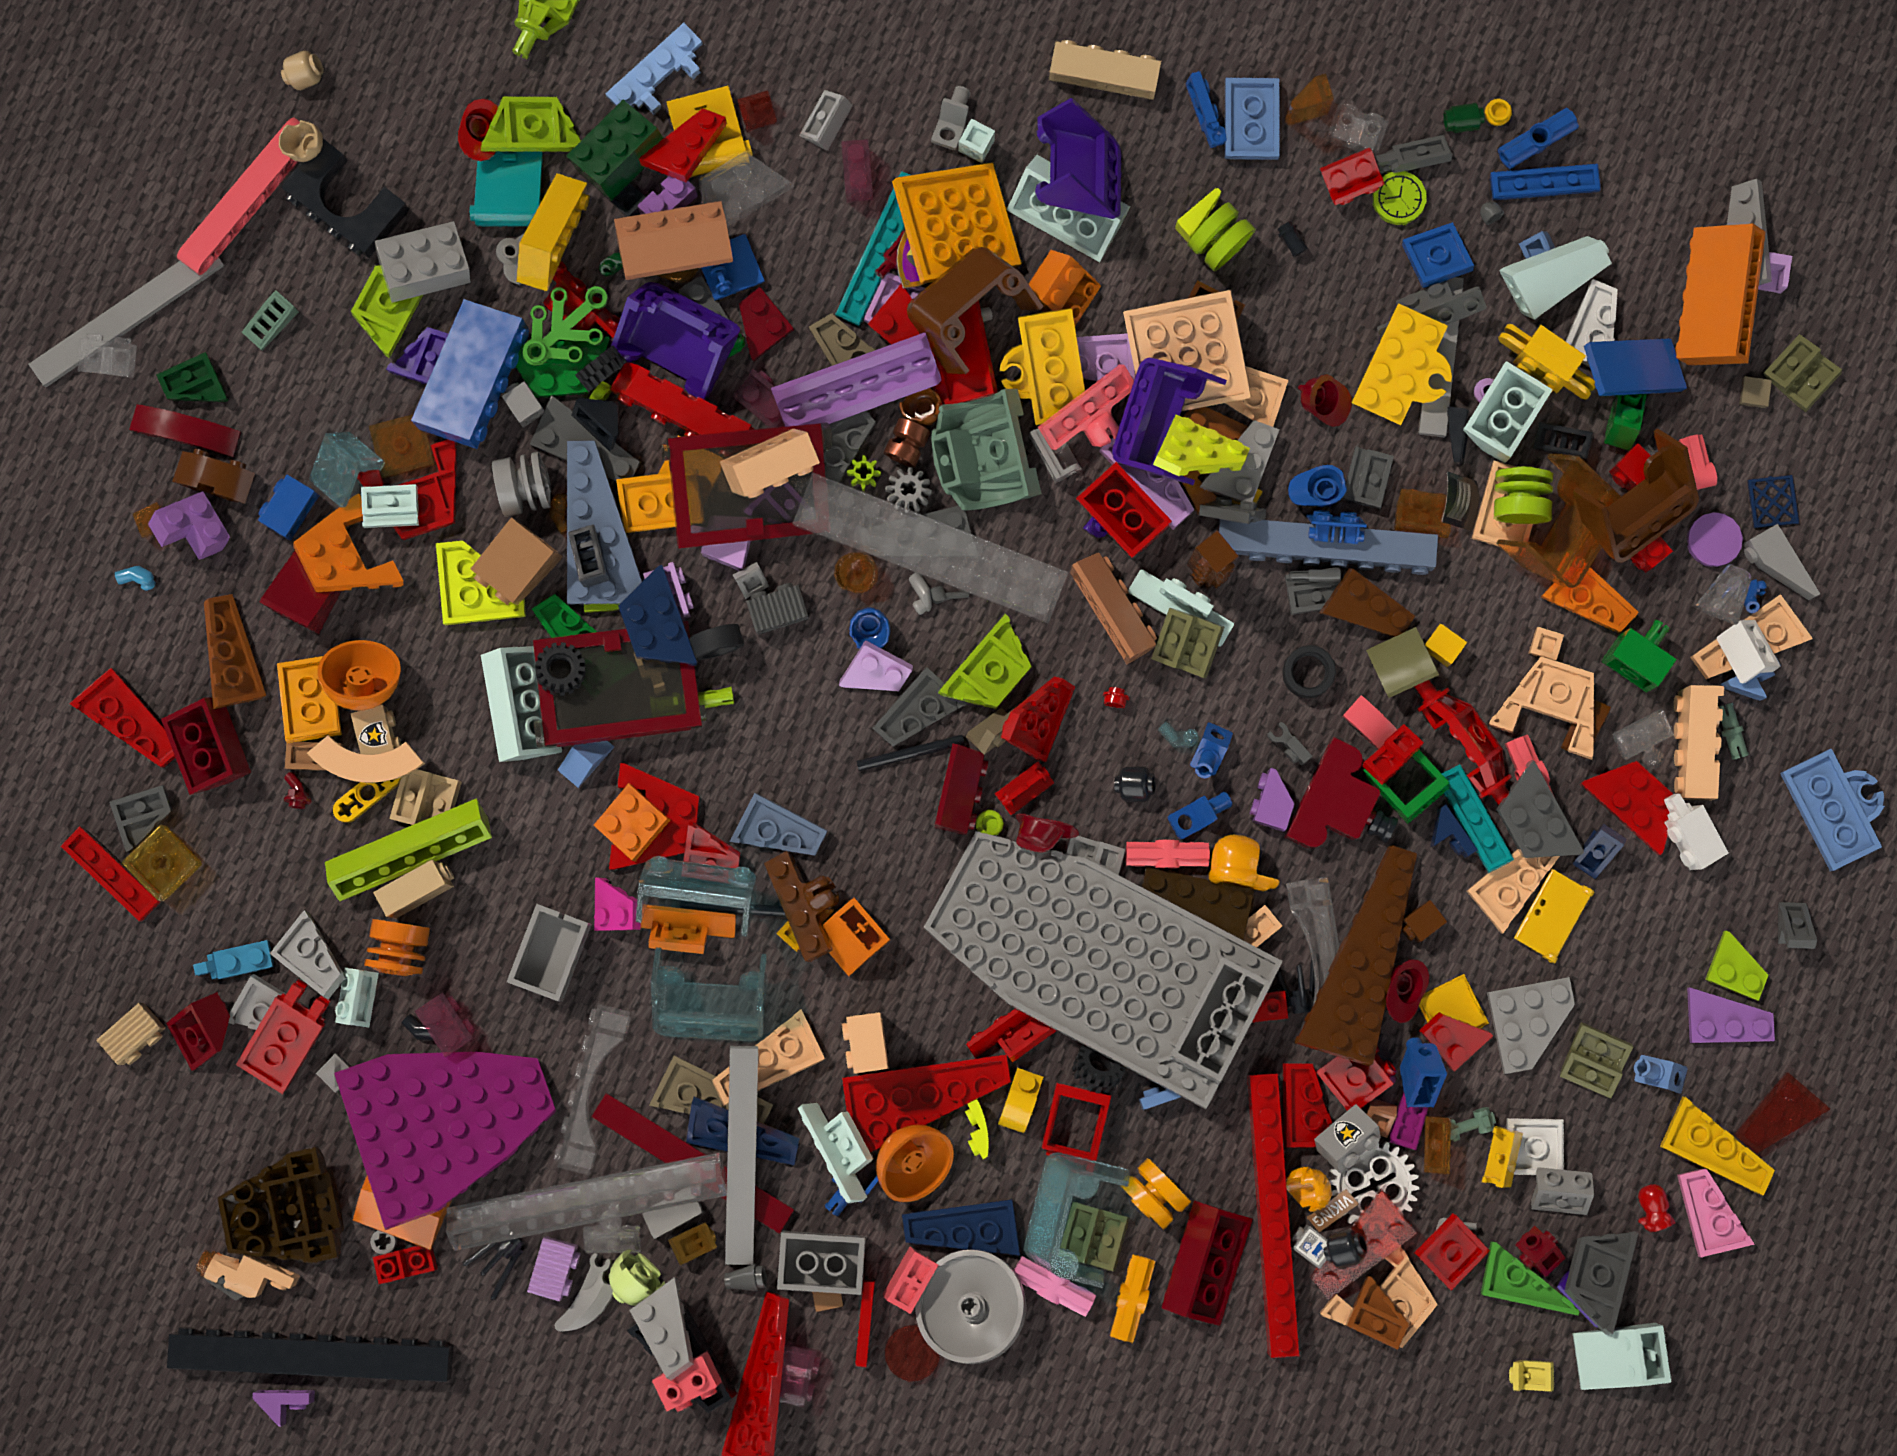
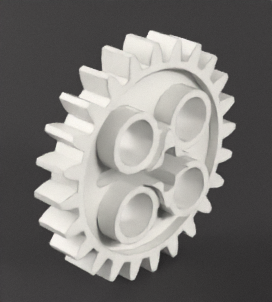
M1384 1142L1381 1148H1379L1378 1143L1372 1150H1366L1362 1153L1358 1161L1351 1168H1345L1340 1173L1336 1169H1330V1172L1336 1175L1335 1179L1329 1180L1331 1185L1335 1186V1189L1332 1190V1196H1337L1345 1189L1352 1194L1369 1186V1179L1371 1178L1379 1181L1390 1173H1395L1394 1178L1378 1184L1376 1192L1368 1189L1354 1197L1359 1204L1347 1212L1349 1214L1348 1223L1351 1224L1358 1219L1357 1227L1360 1229L1367 1222L1370 1231L1374 1230L1375 1223H1378L1381 1230H1385L1386 1221L1394 1227L1396 1226L1394 1219L1396 1216L1402 1220L1405 1219L1402 1213L1403 1209L1407 1211L1413 1210L1407 1203L1408 1201H1417V1198L1411 1195V1191L1419 1190V1187L1412 1185L1411 1181L1417 1179L1418 1175L1409 1173L1414 1168V1164L1405 1165L1404 1162L1408 1158L1407 1154L1397 1156L1399 1147H1394L1389 1151V1142ZM1381 1158L1385 1161L1386 1169L1383 1173L1376 1174L1373 1171V1163ZM1358 1171L1361 1175V1182L1353 1187L1348 1183V1176L1351 1172ZM1389 1184H1396L1398 1187V1195L1394 1199H1389L1385 1194L1386 1187ZM1366 1196H1370L1374 1201V1206L1370 1211L1365 1212L1361 1208V1200Z

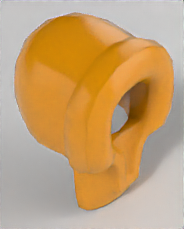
M1227 835L1219 839L1215 844L1211 858V870L1209 872V880L1212 883L1218 884L1222 882L1259 891H1267L1268 889L1277 888L1280 882L1277 879L1257 874L1260 846L1254 839L1242 835Z

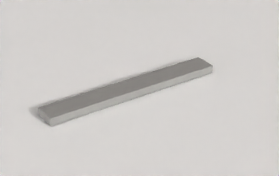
M218 257L205 273L198 275L181 261L177 262L29 363V366L42 385L48 387L225 265Z
M730 1046L725 1264L753 1265L758 1046Z

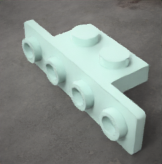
M1144 570L1139 571L1128 590L1130 595L1166 616L1169 608H1173L1224 626L1225 628L1218 646L1223 645L1234 623L1212 610L1213 605L1209 603L1211 600L1199 592H1196L1194 595L1187 591V586L1175 578L1172 581L1166 578L1163 582Z
M818 1103L802 1104L799 1106L798 1110L802 1116V1121L810 1131L815 1146L822 1154L827 1164V1169L835 1179L842 1197L847 1203L865 1200L867 1196L855 1174L871 1162L873 1158L849 1112H841L828 1123Z

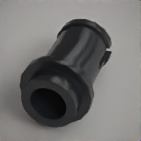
M1289 221L1277 229L1279 231L1278 237L1283 238L1292 256L1296 257L1306 251L1308 247L1297 232V225H1293L1292 221Z

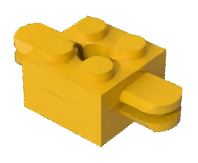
M1513 324L1506 325L1504 328L1505 333H1501L1498 340L1518 354L1513 362L1517 365V368L1533 376L1556 393L1563 387H1566L1582 399L1590 397V391L1596 388L1595 381L1577 369L1586 355L1542 325L1539 326L1532 336H1529Z

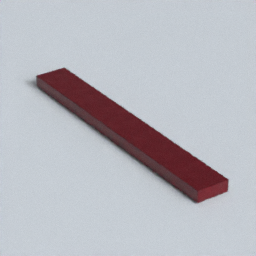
M606 1093L591 1116L592 1118L727 1201L726 1166L686 1143L610 1094ZM755 1185L754 1218L780 1234L794 1209Z

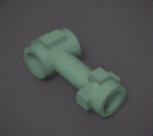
M1483 1107L1473 1111L1474 1118L1459 1123H1456L1454 1119L1448 1120L1447 1124L1442 1125L1446 1140L1454 1142L1461 1140L1460 1134L1477 1128L1480 1134L1493 1131L1494 1123H1496L1493 1112H1490L1489 1107Z

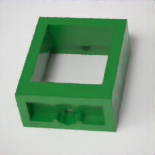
M1420 750L1412 757L1431 776L1434 782L1407 805L1385 783L1383 785L1380 784L1366 769L1363 770L1367 781L1380 790V795L1407 824L1449 790L1450 782Z

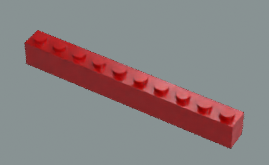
M1278 1074L1247 1075L1268 1355L1271 1358L1299 1356Z

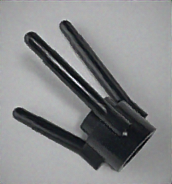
M1315 953L1311 954L1309 989H1305L1302 965L1300 964L1297 965L1299 990L1292 991L1293 996L1290 995L1280 969L1276 973V978L1282 991L1285 990L1287 1007H1292L1293 1014L1311 1012L1316 1001L1317 955Z
M507 1230L504 1234L500 1232L492 1241L463 1262V1266H467L497 1245L495 1249L498 1253L481 1271V1275L485 1276L502 1256L506 1259L512 1256L491 1295L492 1300L496 1299L515 1262L523 1253L521 1247L524 1243L510 1230Z

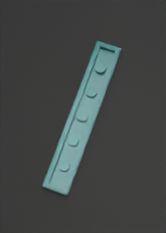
M901 171L899 177L910 176V174ZM894 188L835 314L836 317L858 327L861 326L882 280L880 276L876 275L875 270L884 262V253L893 245L902 231L905 230Z

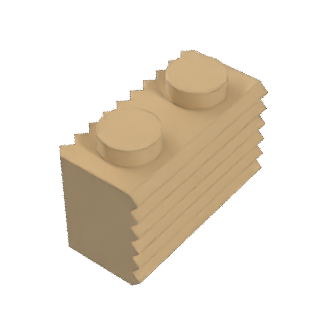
M138 1003L101 1035L97 1042L117 1065H124L126 1063L131 1065L142 1055L139 1052L147 1044L149 1047L153 1046L163 1037L161 1032L166 1027L145 1003Z

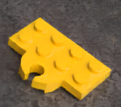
M1398 303L1352 403L1402 425L1412 401L1427 403L1442 397L1447 391L1443 388H1432L1429 384V378L1431 375L1438 373L1444 377L1445 381H1452L1451 365L1446 357L1437 351L1448 325Z
M1072 308L1018 317L1022 344L1010 349L1000 364V371H1006L1011 366H1017L1021 370V377L1018 380L1011 381L1006 378L1001 380L1006 389H1018L1020 399L1032 400L1035 425L1044 423L1085 391Z

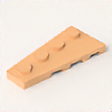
M1517 849L1511 854L1514 858L1512 862L1491 873H1487L1470 887L1467 893L1502 934L1560 856L1524 858Z
M802 1009L775 1029L764 1040L755 1045L758 1046L757 1091L824 1061L825 1058ZM730 1066L712 1080L723 1106L729 1104Z

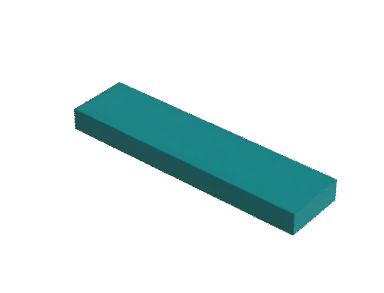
M1459 764L1442 773L1450 782L1449 790L1444 795L1464 831L1477 848L1476 852L1487 872L1491 873L1512 862L1514 858L1461 765Z

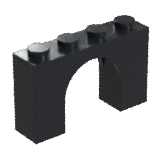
M323 139V147L320 153L309 161L301 162L281 186L287 194L284 198L296 208L299 205L307 210L305 215L316 224H319L321 221L328 226L326 231L339 241L342 237L349 243L347 248L355 255L360 257L363 254L369 259L376 251L375 241L387 238L410 209L403 200L384 186L369 206L358 215L341 217L328 211L325 205L326 189L332 179L347 163V159L343 153Z

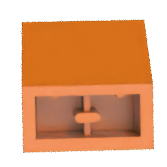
M1050 250L1029 282V286L1044 306L1040 309L1042 312L1072 308L1075 326L1101 287L1072 256Z
M855 898L851 899L822 925L832 947V951L829 954L848 976L891 941Z

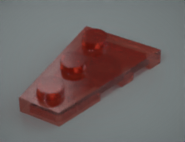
M1786 1072L1733 1135L1753 1153L1757 1154L1829 1111L1830 1108L1790 1073Z

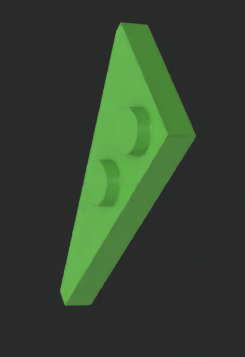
M1490 1242V1252L1488 1253L1481 1295L1579 1315V1310L1566 1297L1562 1296L1498 1243Z

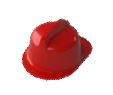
M478 99L468 104L458 130L460 148L465 155L477 161L488 160L496 152L481 151L482 142L498 110V106L490 100Z

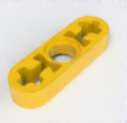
M401 778L395 779L393 782H383L381 785L385 789L382 792L377 783L359 782L335 802L333 806L334 816L339 821L345 823L353 822L400 784ZM366 785H372L376 792L374 798L369 801H365L361 797V790ZM355 794L357 801L364 806L360 808L356 804L350 809L351 816L345 814L341 816L340 813L343 810L341 805L349 806L355 802V800L351 799V796Z

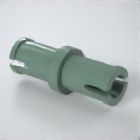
M1733 702L1725 704L1728 716L1724 706H1719L1720 709H1723L1721 721L1723 731H1721L1722 737H1726L1732 760L1740 758L1737 747L1741 757L1749 755L1742 735L1744 729L1742 725L1739 726Z

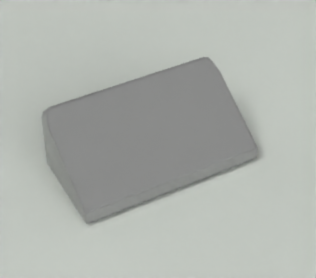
M824 90L799 136L828 151L853 105L845 96Z
M692 1187L642 1215L653 1239L703 1213L704 1210Z

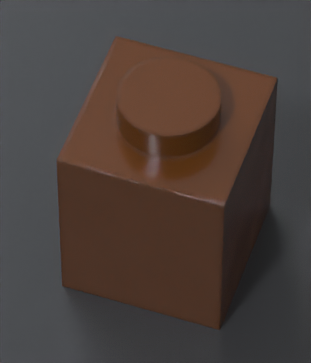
M1428 900L1404 917V926L1401 930L1410 941L1415 939L1418 943L1426 939L1447 923V921L1433 902Z

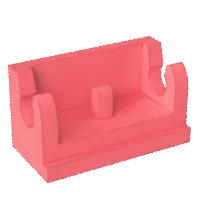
M909 1247L883 1292V1297L911 1314L938 1264L914 1248Z

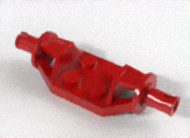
M1430 680L1414 686L1424 700L1422 702L1423 705L1417 709L1418 712L1422 711L1434 730L1447 722L1452 736L1456 740H1460L1466 748L1465 753L1467 757L1478 765L1467 776L1479 790L1480 794L1478 796L1480 799L1486 795H1492L1499 805L1503 798H1506L1509 794V790L1505 785L1507 784L1506 781L1512 778L1511 774L1505 776L1504 755L1501 745L1471 704L1446 694L1451 691L1449 687L1442 692L1441 690L1437 691Z

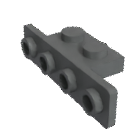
M1447 280L1414 294H1409L1396 301L1397 305L1400 303L1446 325L1487 308L1480 287L1477 286L1453 296ZM1389 322L1377 327L1381 339Z

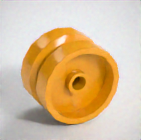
M1147 1158L1138 1167V1172L1148 1183L1144 1186L1136 1177L1129 1176L1120 1186L1132 1198L1131 1201L1148 1219L1151 1217L1164 1230L1173 1221V1215L1164 1204L1168 1202L1176 1211L1182 1212L1191 1201Z

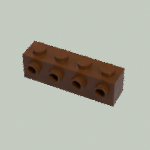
M1217 530L1195 548L1187 566L1192 570L1191 577L1199 587L1204 585L1208 590L1214 586L1217 589L1231 576V573L1234 571L1233 569L1236 567L1235 561L1238 555Z

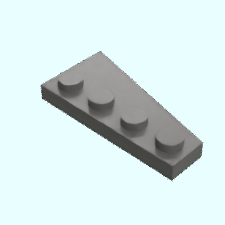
M1754 179L1732 186L1727 225L1755 224L1766 232L1759 285L1772 282L1762 182Z

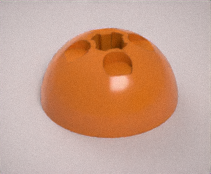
M356 640L342 643L329 650L320 660L317 674L324 693L334 703L349 710L363 711L375 708L391 697L399 683L401 666L396 654L385 645L373 641Z
M910 1125L892 1133L881 1146L876 1162L877 1177L883 1191L888 1197L898 1202L916 1201L933 1192L944 1181L951 1169L954 1158L952 1143L942 1132L925 1125Z

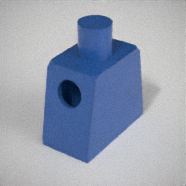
M1411 1038L1406 1042L1407 1050L1400 1065L1407 1107H1434L1447 1072L1435 1044L1422 1043L1420 1038Z

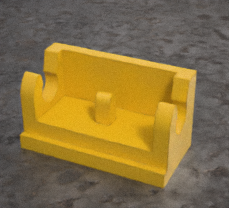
M1495 1126L1493 1127L1492 1133L1494 1134L1482 1182L1493 1183L1497 1187L1507 1188L1512 1185L1523 1133Z

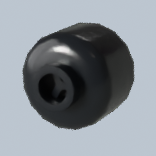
M1145 766L1124 767L1120 775L1115 777V792L1120 793L1122 800L1125 802L1148 801L1150 796L1155 794V774L1150 773L1149 769Z
M1348 1228L1329 1235L1323 1251L1328 1263H1333L1338 1269H1346L1362 1263L1365 1254L1368 1253V1248L1363 1235Z

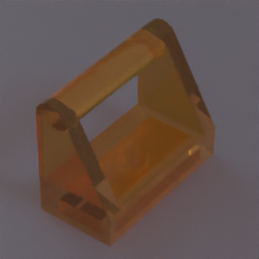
M1326 73L1315 76L1291 101L1285 117L1287 125H1294L1328 114L1334 97Z

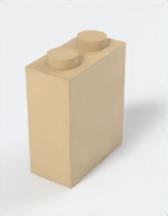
M430 860L373 893L386 917L397 919L454 887L451 882L454 879V875L447 864L444 865L438 861Z

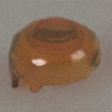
M852 552L839 558L835 564L834 577L841 589L856 594L864 593L871 590L878 580V566L871 556L861 552Z

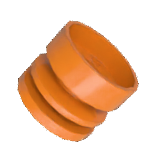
M372 919L369 937L381 941L380 947L367 948L366 952L376 953L379 956L378 961L365 959L364 966H369L381 973L393 975H422L423 968L411 966L412 959L425 961V956L413 951L414 947L427 946L430 928Z

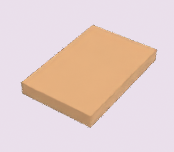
M1494 460L1471 539L1524 554L1533 524H1511L1493 519L1495 499L1507 496L1495 491V485L1500 483L1495 480V473L1500 469L1516 466Z

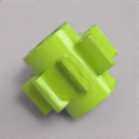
M863 455L862 461L858 463L852 460L854 469L847 470V475L854 476L851 486L853 487L858 483L861 485L862 491H865L866 485L869 484L876 487L874 477L881 476L880 471H874L877 461L874 460L869 463L865 455ZM862 468H867V472L871 473L867 474L865 479H862L859 474Z

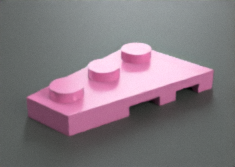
M1703 1168L1677 1175L1698 1257L1754 1245V1242L1743 1229L1740 1220L1727 1204L1724 1195L1707 1169Z

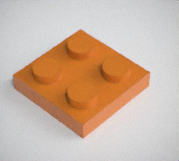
M628 783L596 821L594 826L626 856L636 862L671 819L633 785Z

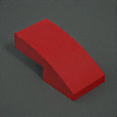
M1403 724L1385 740L1382 747L1364 762L1363 767L1383 785L1421 748L1424 742Z

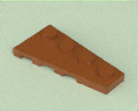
M233 594L208 598L204 601L213 709L264 698L266 693Z

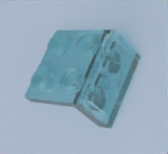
M350 432L325 433L309 480L338 506L346 507L359 471L380 470L383 460Z

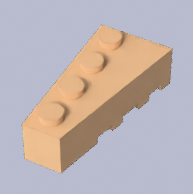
M1691 685L1678 691V695L1674 697V711L1678 712V723L1674 725V737L1678 739V750H1675L1674 764L1679 766V777L1675 778L1674 790L1675 793H1679L1682 796L1683 800L1712 801L1718 799L1720 762L1715 760V755L1719 754L1721 737L1719 733H1716V727L1719 726L1723 718V709H1720L1718 706V696H1724V686Z

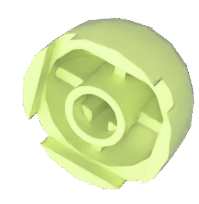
M626 1250L613 1263L609 1274V1281L613 1290L612 1294L617 1301L636 1306L665 1285V1281L660 1284L658 1279L661 1275L660 1271L644 1255L638 1253L636 1256L629 1254L632 1250Z

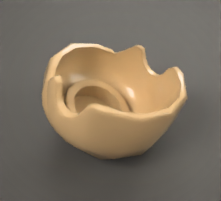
M300 120V123L295 126L286 125L279 136V148L282 153L297 162H306L315 158L323 147V136L319 128L315 124Z

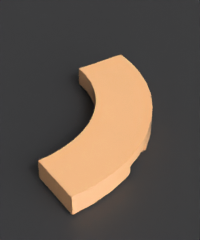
M328 735L307 752L317 764L332 774L363 783L395 780L410 774L425 764L407 742L386 753L364 755L345 749Z

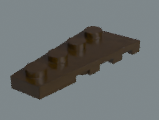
M1146 867L1142 888L1244 941L1254 889L1222 882L1214 884L1207 879Z

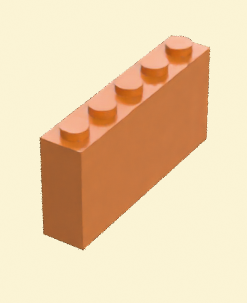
M1755 224L1694 228L1693 237L1690 240V260L1686 268L1687 282L1686 289L1683 292V312L1679 319V341L1676 344V358L1687 365L1743 364L1749 361L1766 234L1764 230Z

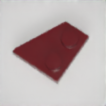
M760 287L739 303L750 357L753 362L794 331L792 325Z

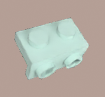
M344 968V976L346 978L340 984L341 991L335 1010V1023L362 1027L370 1026L379 973Z

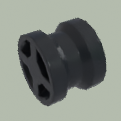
M1378 809L1366 834L1370 836L1377 835L1381 841L1387 843L1394 832L1398 818L1394 816L1388 817L1384 814V811Z

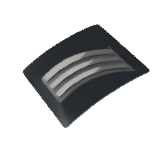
M1447 472V499L1442 522L1472 531L1476 523L1479 505L1477 481Z

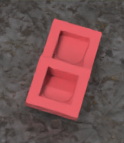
M1362 695L1342 716L1362 733L1361 736L1377 750L1397 730Z

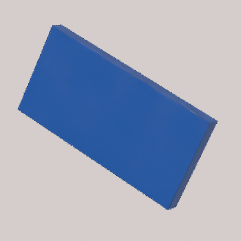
M1672 339L1589 342L1584 345L1587 362L1590 365L1599 396L1682 392L1687 388L1679 361L1676 358L1677 355Z

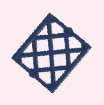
M1792 475L1769 476L1767 478L1747 480L1754 528L1771 527L1776 524L1781 526L1799 523ZM1783 479L1786 483L1781 489L1773 483L1775 480ZM1765 481L1767 485L1763 490L1755 486L1756 482ZM1788 485L1790 487L1791 496L1784 492ZM1770 486L1778 491L1773 499L1765 494ZM1753 489L1759 493L1758 497L1755 500ZM1780 495L1789 500L1784 507L1776 502ZM1762 496L1770 502L1765 509L1757 504ZM1791 503L1793 514L1786 510ZM1772 505L1781 510L1776 517L1768 512ZM1756 508L1762 512L1758 518L1756 516ZM1783 513L1791 518L1787 522H1780L1778 519ZM1764 515L1772 520L1768 524L1760 523Z

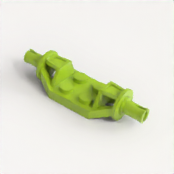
M519 0L518 18L515 19L514 24L522 32L512 52L519 57L522 54V58L528 59L536 38L548 40L551 34L565 27L569 23L579 0ZM546 17L551 18L543 28L540 27Z

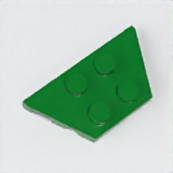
M604 337L600 345H592L584 341H557L551 348L569 349L572 346L579 347L584 354L582 361L572 363L565 359L549 358L544 364L539 366L531 365L524 359V345L522 344L518 353L519 359L516 367L535 398L551 397V395L557 397L589 394L590 392L586 390L575 375L606 351L610 345V338ZM591 338V341L597 342L600 338ZM539 347L534 348L532 355L539 357L541 349ZM573 350L570 353V357L573 360L578 359L580 356L578 350Z

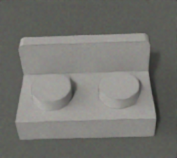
M1537 1168V1184L1531 1199L1533 1210L1587 1215L1594 1197L1592 1173Z

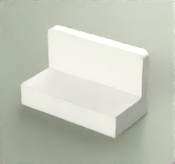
M1740 620L1717 637V641L1740 683H1747L1759 673L1774 672L1781 667L1756 620Z

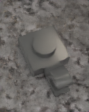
M1280 722L1278 727L1282 730V736L1276 737L1270 731L1267 737L1273 743L1284 744L1283 746L1287 749L1284 752L1287 758L1293 764L1298 762L1302 766L1312 755L1295 736L1291 735L1288 727Z

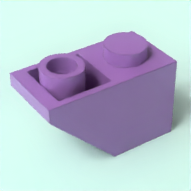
M1270 768L1267 774H1261L1258 788L1262 789L1259 800H1253L1249 814L1254 815L1252 822L1284 832L1287 829L1294 802L1277 770Z

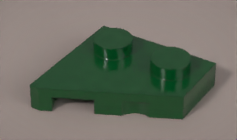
M206 352L156 374L169 401H229Z

